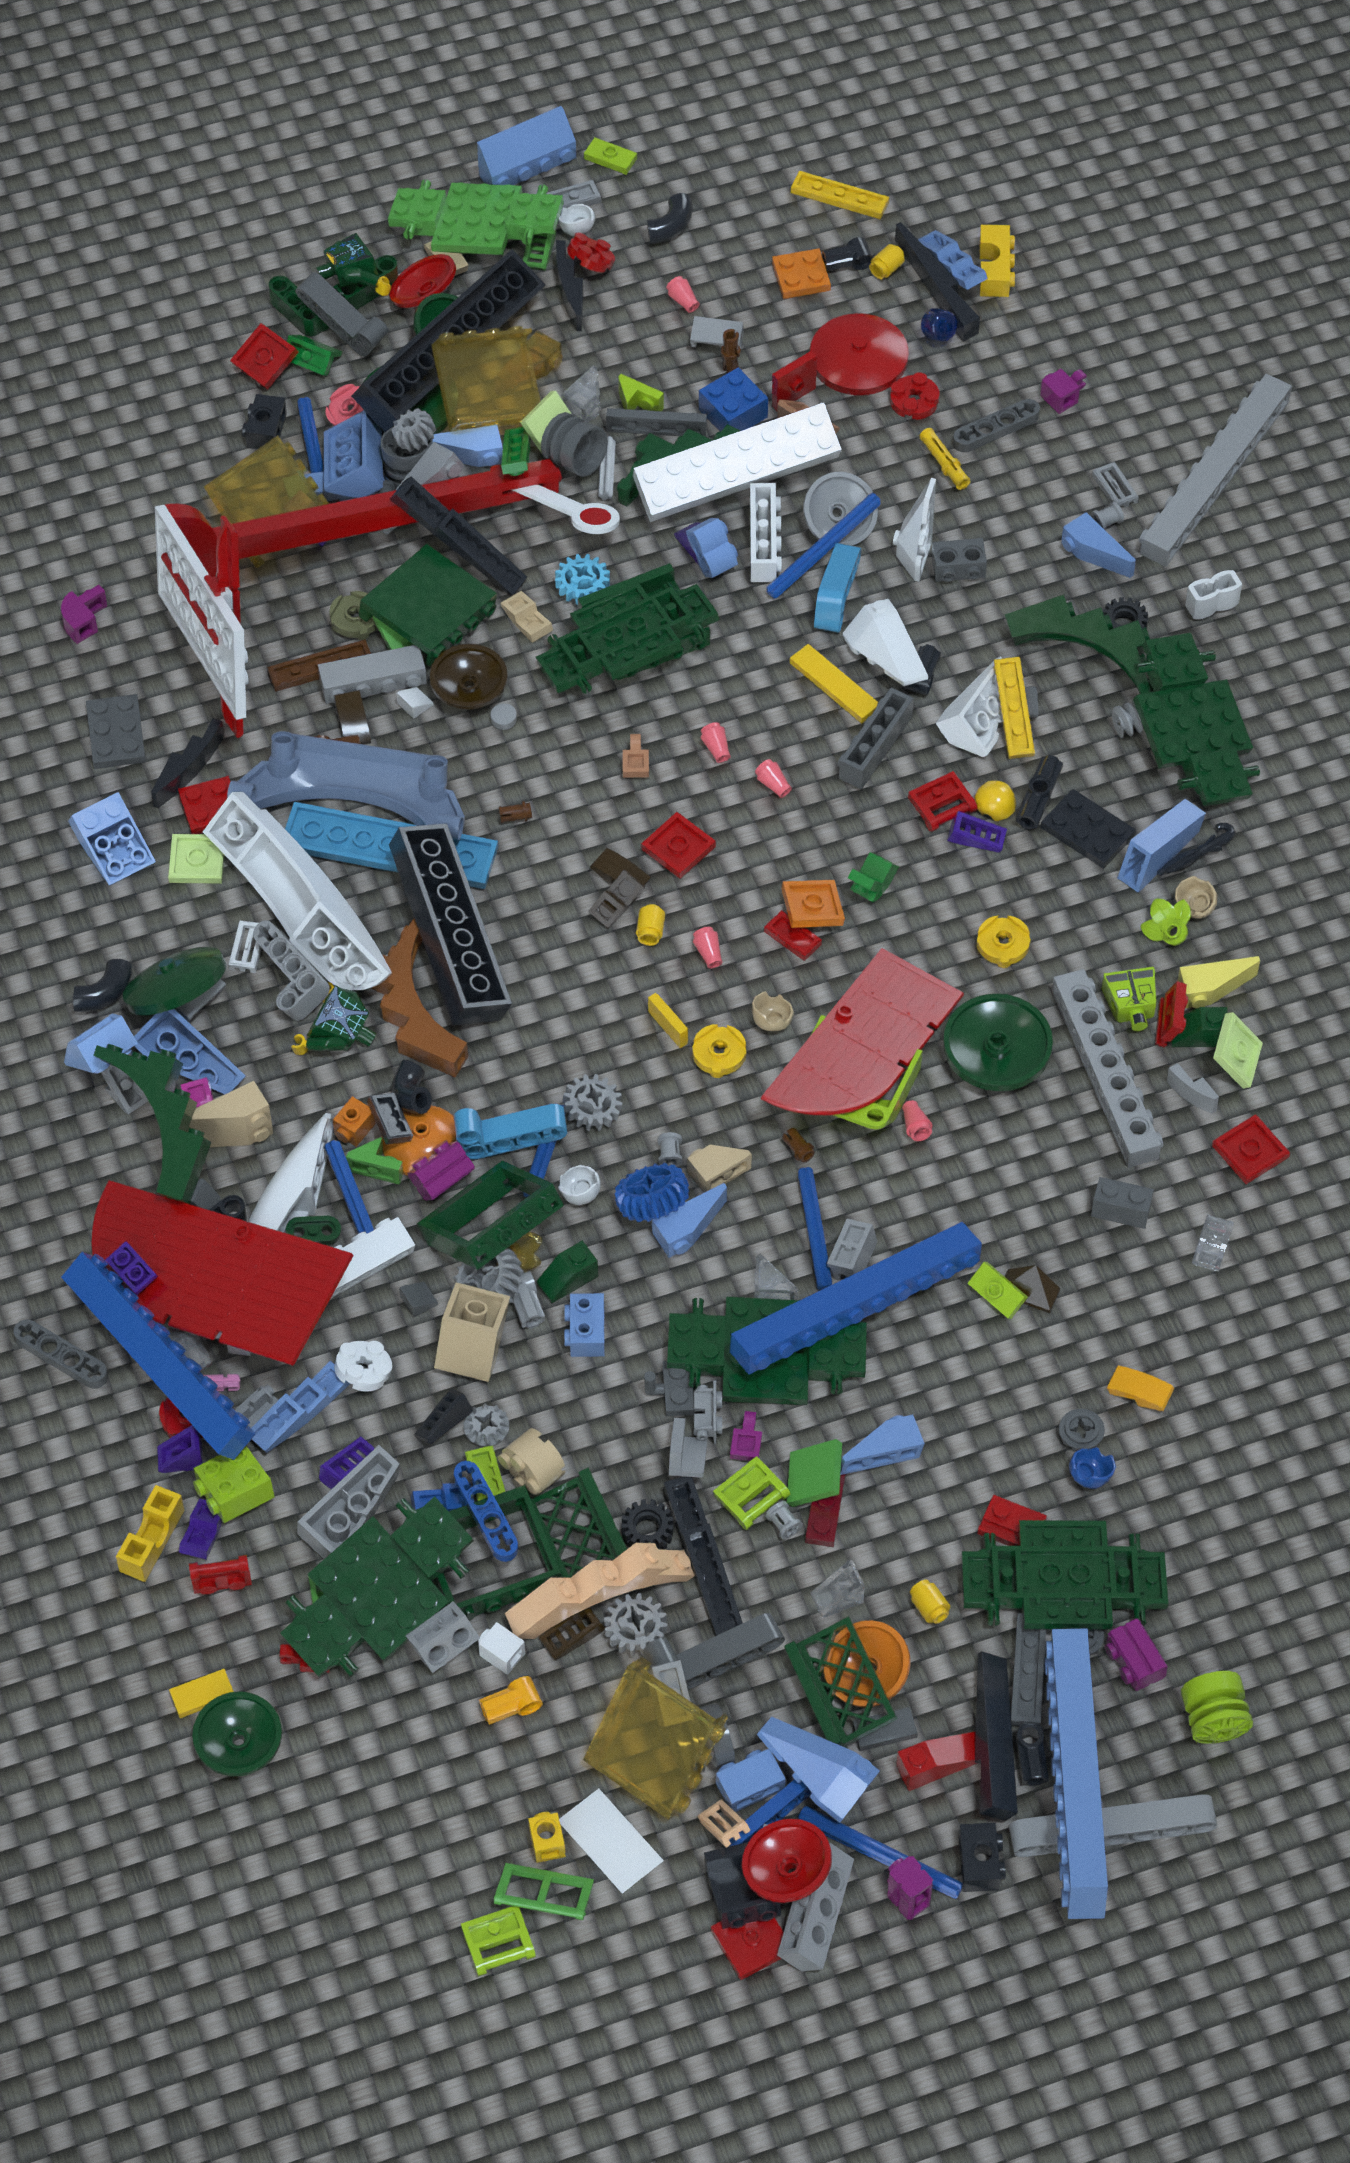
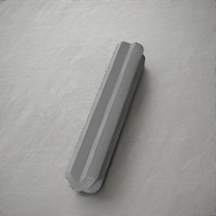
M611 436L607 437V452L599 466L598 496L603 501L611 499L613 496L616 441Z

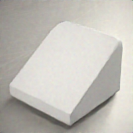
M417 687L401 690L396 693L397 704L413 719L434 705Z

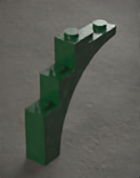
M727 424L711 440L691 429H687L683 436H679L674 444L649 433L644 440L638 442L635 448L636 461L633 463L630 473L626 478H622L617 485L618 503L627 507L639 495L633 478L634 468L740 432V430Z
M1064 594L1005 614L1015 646L1034 641L1048 640L1077 643L1094 649L1110 658L1125 671L1137 687L1139 694L1154 692L1146 673L1135 674L1136 670L1133 668L1135 663L1146 662L1142 644L1150 639L1147 628H1141L1138 620L1113 629L1109 614L1103 615L1101 607L1076 616L1072 602L1066 603Z
M107 1044L106 1048L97 1045L93 1056L126 1073L140 1087L154 1110L160 1127L163 1148L162 1171L156 1192L164 1197L190 1204L211 1141L204 1138V1132L189 1128L197 1102L189 1098L191 1093L175 1088L183 1063L176 1059L177 1054L161 1049L160 1053L150 1050L148 1057L137 1052H132L130 1056L122 1053L123 1049L115 1045Z

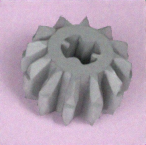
M419 408L413 412L408 409L407 414H400V419L393 422L392 433L399 447L407 449L409 452L415 448L419 451L421 446H428V441L434 439L435 424L430 415Z

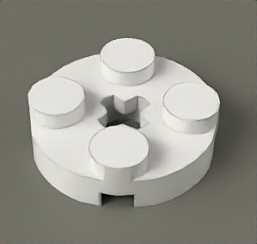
M354 1341L341 1345L334 1368L339 1380L343 1383L346 1380L353 1384V1389L358 1391H374L381 1388L384 1382L389 1379L392 1361L380 1342ZM359 1363L366 1364V1365H368V1369H363V1366H362V1365H357V1364H359Z

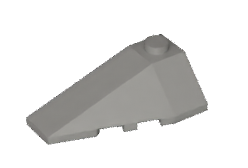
M433 442L401 484L411 476L420 485L453 479L459 475L465 465L454 452ZM397 527L382 529L381 531L387 535Z

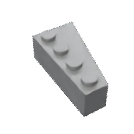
M378 1445L297 1522V1535L325 1559L374 1516L399 1476V1463Z

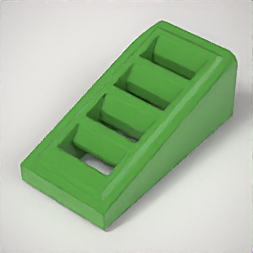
M556 230L554 234L541 233L533 235L532 243L529 245L527 241L523 261L531 269L546 271L555 241ZM536 236H544L547 239H539ZM534 243L545 244V247L534 246ZM532 251H539L544 253L543 255L532 254ZM530 258L540 259L542 263L529 262Z

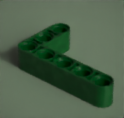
M383 255L375 260L378 279L381 276H385L389 279V284L392 286L393 282L398 278L397 260L393 256ZM281 275L270 279L268 284L271 304L302 334L313 337L330 328L301 301L295 291L297 286L292 281ZM360 282L344 287L339 286V284L333 286L356 310L380 296L375 291L377 285L372 287Z

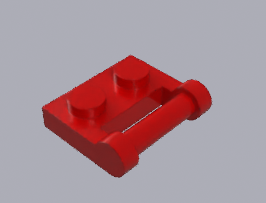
M954 771L908 792V799L921 815L930 832L938 829L939 825L953 819L958 811L969 814L977 811L975 800ZM958 799L962 801L961 804L934 816L932 813Z
M247 1555L238 1556V1559L201 1565H198V1562L189 1563L194 1594H212L222 1589L239 1590L245 1586L252 1585Z

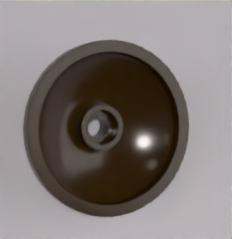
M462 644L445 650L435 659L430 670V684L435 695L445 704L459 709H477L491 704L503 693L508 680L507 667L500 655L492 649L478 644Z

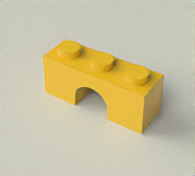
M981 225L980 259L992 261H981L980 268L985 270L988 279L980 283V296L1009 297L1010 287L1015 286V272H1010V268L1014 269L1015 254H1010V250H1014L1015 236L1010 235V225Z
M155 1485L142 1508L143 1520L136 1535L128 1533L116 1555L119 1572L146 1582L185 1511L182 1495Z

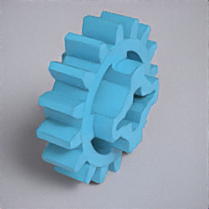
M576 554L575 560L567 557V564L560 563L559 570L555 571V587L559 589V595L563 596L566 594V601L569 602L573 598L577 605L578 598L610 586V571L606 570V563L599 564L598 557L591 560L589 554H586L585 558H581L579 554Z

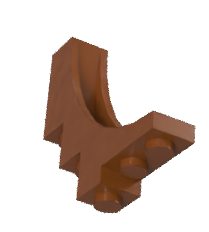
M414 918L409 926L406 925L403 928L399 942L390 948L388 956L382 954L392 973L382 983L370 989L384 994L380 1003L383 1020L400 1027L395 1038L398 1045V1053L456 1078L468 1059L467 1042L452 1035L439 1025L423 1007L415 991L413 967L417 951L423 940Z

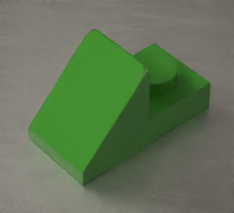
M382 1137L347 1153L346 1159L352 1173L399 1185L403 1177L402 1161L392 1156H382Z

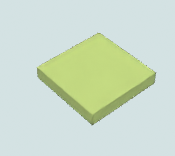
M550 391L520 422L541 454L542 436L549 422L560 413L567 412L571 414L556 391Z
M172 834L169 883L222 884L224 854L205 834Z
M1233 1012L1226 1013L1213 1058L1243 1089L1249 1088L1252 1085L1263 1043Z

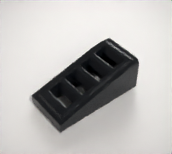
M450 1389L416 1431V1438L432 1444L471 1414L474 1410L466 1396L462 1392Z

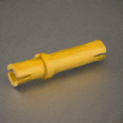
M932 428L924 429L919 435L920 440L923 441L942 467L941 471L943 474L949 476L958 490L965 489L970 484V478L962 470L960 461L957 458H953Z

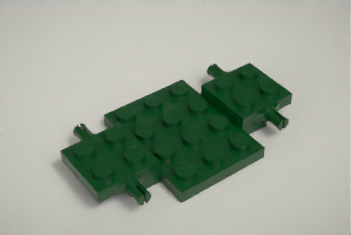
M638 582L570 613L571 621L577 630L559 638L556 634H552L553 638L550 635L547 641L552 648L536 656L537 664L557 693L578 685L581 691L587 694V691L590 692L592 690V686L587 680L604 673L603 667L611 679L614 680L682 649L679 638L690 633H695L700 641H703V638L705 640L708 637V633L704 630V627L720 620L718 612L697 584L686 589L676 590L671 582H667V585L665 583L662 586L663 591L649 597Z
M1191 633L1146 640L1142 644L1146 654V662L1135 663L1133 668L1136 670L1135 674L1147 672L1154 692L1138 694L1134 697L1133 702L1158 768L1182 765L1186 778L1177 781V785L1180 786L1179 790L1194 788L1200 796L1203 807L1249 799L1253 793L1248 778L1259 776L1260 769H1258V765L1244 768L1238 755L1250 753L1253 745L1228 680L1205 683L1208 680V675L1203 663L1215 661V652L1213 650L1199 652Z
M726 1297L725 1316L703 1314L704 1300L699 1298V1308H697V1298L692 1299V1313H669L667 1368L683 1369L689 1372L688 1385L692 1388L694 1387V1378H696L695 1388L701 1386V1375L723 1376L722 1401L807 1405L808 1380L831 1381L830 1392L835 1395L837 1385V1395L843 1393V1379L849 1377L865 1378L867 1322L851 1324L834 1335L818 1340L810 1347H804L794 1352L791 1356L770 1364L763 1370H757L748 1374L730 1353L731 1334L800 1300Z
M435 1496L423 1507L416 1510L408 1503L406 1498L401 1499L400 1501L407 1510L400 1502L396 1504V1507L403 1513L406 1519L403 1525L391 1535L372 1516L307 1574L324 1593L312 1605L304 1607L296 1596L293 1595L290 1599L297 1607L289 1599L285 1602L296 1616L292 1623L281 1631L280 1634L319 1678L330 1668L338 1665L345 1670L349 1677H352L354 1673L347 1665L357 1673L359 1668L348 1656L364 1641L385 1662L409 1641L406 1635L450 1604L449 1600L432 1581L448 1567H451L460 1579L464 1578L465 1575L458 1567L466 1575L470 1570L459 1558L463 1550L474 1540Z
M1019 1520L1020 1546H996V1534L991 1533L989 1540V1533H985L983 1535L985 1549L962 1551L963 1608H982L988 1610V1625L993 1626V1616L994 1625L998 1626L1000 1624L999 1610L1022 1609V1604L1024 1629H1112V1609L1133 1610L1134 1619H1139L1141 1624L1145 1626L1147 1624L1145 1610L1168 1608L1165 1552H1149L1141 1549L1140 1534L1138 1533L1135 1534V1543L1134 1533L1128 1535L1129 1546H1108L1106 1521Z

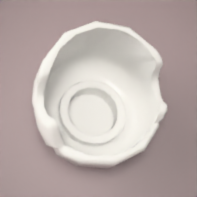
M574 204L568 208H562L558 222L566 234L575 236L578 232L586 234L595 223V213L587 205Z
M578 1165L570 1168L560 1176L558 1189L570 1204H588L597 1197L600 1191V1177L591 1167Z

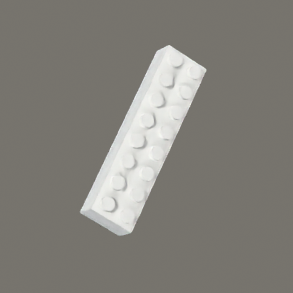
M822 403L634 468L633 478L649 521L652 522L750 488V483H765L839 457L841 447L825 405Z

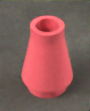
M678 276L667 284L668 296L685 308L688 313L694 312L699 307L700 303L697 301L687 279Z
M718 722L704 726L701 729V740L714 756L717 763L727 761L731 755L728 750L725 728L720 726Z
M768 759L756 768L757 780L780 798L785 797L792 790L777 762Z
M704 927L695 931L692 942L706 962L707 967L712 969L720 966L723 961L720 954L718 933L712 927Z
M911 1100L904 1103L902 1110L904 1112L907 1135L914 1141L927 1139L932 1134V1122L920 1109L916 1101Z

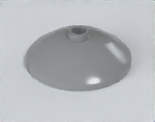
M832 472L820 477L810 486L804 499L803 512L808 528L819 540L873 491L865 481L851 473ZM878 507L838 543L854 546L867 538L876 524ZM833 509L839 511V517L833 515Z

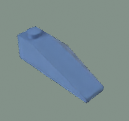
M175 1009L155 1014L134 1036L138 1043L134 1047L143 1055L148 1057L150 1050L160 1053L161 1049L177 1054L176 1059L183 1063L180 1075L193 1081L207 1077L211 1089L225 1095L233 1091L246 1077Z
M771 1717L757 1734L779 1761L786 1762L794 1771L792 1777L797 1783L803 1781L812 1792L810 1798L814 1803L839 1823L863 1795L880 1771L858 1753L774 1717Z

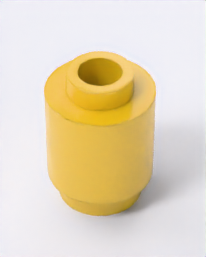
M888 244L872 258L869 265L871 273L878 279L889 277L905 262L903 250L899 246Z
M649 904L639 910L636 935L638 936V941L644 945H656L663 936L665 912L659 906Z
M922 1580L911 1588V1601L927 1623L938 1624L948 1617L951 1606L934 1583H930L929 1580Z

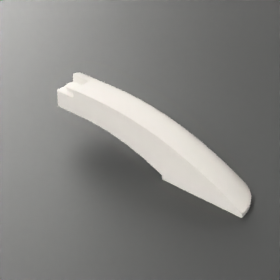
M232 792L203 830V833L239 869L265 900L289 935V941L329 982L340 988L366 990L386 980L392 973L388 964L356 913L326 874L266 809L260 810L244 792Z

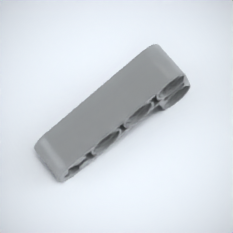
M261 921L254 928L253 937L291 981L277 996L276 1004L280 1010L293 1020H302L327 997L330 990L329 984L289 941V937L270 921Z

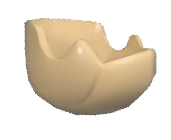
M1191 876L1182 880L1175 889L1176 903L1184 899L1191 908V918L1201 919L1202 917H1207L1217 906L1218 894L1209 881Z
M765 991L755 996L752 1002L754 1022L761 1029L781 1031L791 1024L794 1011L791 1003L783 999L782 995L770 997Z

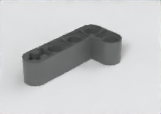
M312 272L295 290L301 301L362 357H366L389 332L388 327L382 320L373 316L368 321L322 276L315 272Z

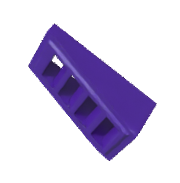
M958 811L951 822L947 841L1000 853L1007 829ZM971 829H972V830H975V831H974V834H971V833H970V830H971ZM981 831L985 832L984 838L980 837ZM991 834H996L994 842L990 841Z
M360 1436L320 1466L319 1480L332 1490L364 1459L356 1453L357 1450L367 1457L375 1448ZM349 1458H351L357 1464L355 1465L353 1462L349 1460Z

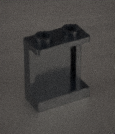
M748 1842L704 1852L705 1870L723 1929L729 1927L739 1928L746 1923L759 1920L769 1921L781 1915V1903L769 1901L757 1895L750 1888L744 1877L742 1858Z

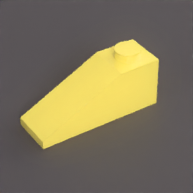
M1259 956L1180 967L1178 981L1187 984L1186 995L1188 996V1003L1186 1008L1197 1009L1212 1005L1257 976L1260 964Z

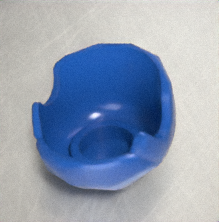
M1098 1447L1091 1449L1082 1448L1074 1452L1069 1462V1471L1073 1479L1079 1485L1089 1489H1097L1105 1485L1111 1479L1116 1469L1114 1457L1112 1455H1102Z

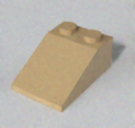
M255 1081L197 1107L189 1125V1128L205 1133L204 1138L211 1141L210 1147L251 1145L255 1142L264 1141L273 1134L269 1104Z

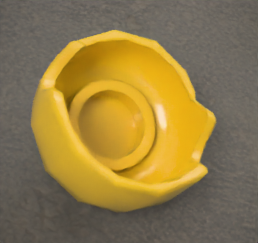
M987 781L977 789L974 797L980 814L982 816L987 814L994 821L1006 819L1015 812L1017 804L1015 795L1010 786L1005 782Z

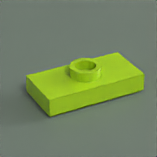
M594 137L584 152V159L627 175L637 160V153Z
M983 1262L967 1283L1008 1319L1013 1318L1028 1298L988 1262Z
M493 1445L465 1452L466 1461H471L478 1466L492 1494L497 1495L505 1492ZM483 1493L476 1494L477 1501L487 1498Z

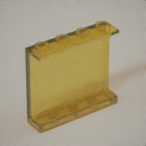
M515 326L509 328L508 331H500L499 328L486 330L485 333H477V331L471 330L454 336V333L439 335V338L432 344V350L450 431L496 424L497 426L521 424L520 422L541 402L527 336L532 333V328L522 329V326Z
M276 436L204 486L221 516H226L231 524L329 504L322 493L319 495L316 493L319 487L311 475L309 477L305 476L304 473L308 470L300 458L295 460L293 457L297 453L290 442L284 443L279 436ZM261 555L248 557L256 568L265 563Z
M641 1657L627 1666L583 1760L669 1820L678 1813L683 1814L691 1803L690 1793L700 1784L703 1778L700 1773L714 1756L712 1748L723 1737L726 1728L723 1726L728 1716L723 1714L717 1719L713 1718L649 1674L647 1671L651 1663Z

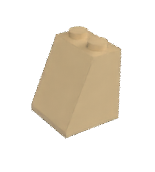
M456 1282L442 1318L434 1368L489 1382L497 1359L510 1296Z

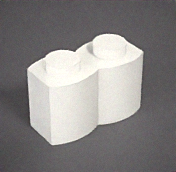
M1233 570L1219 572L1211 579L1197 580L1188 586L1185 606L1193 619H1203L1211 616L1216 611L1229 610L1239 603L1242 583Z

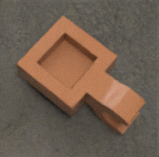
M630 734V750H623V778L649 777V750H641V734Z

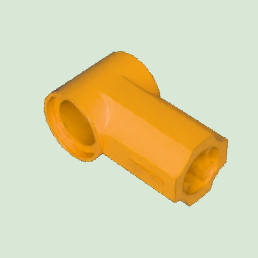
M529 1676L520 1677L512 1681L507 1689L479 1699L483 1715L489 1725L517 1713L522 1716L532 1714L543 1705L533 1680Z

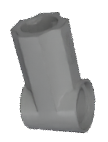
M528 1271L520 1276L523 1281L522 1284L517 1286L520 1293H515L512 1299L522 1328L532 1329L545 1321V1315L537 1298L534 1278L531 1272Z

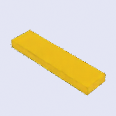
M803 171L798 172L791 186L792 194L877 219L882 218L889 204L888 196Z
M807 644L790 657V664L861 724L875 711L878 701L811 645Z
M1020 657L995 659L994 669L1008 759L1034 756L1035 750Z

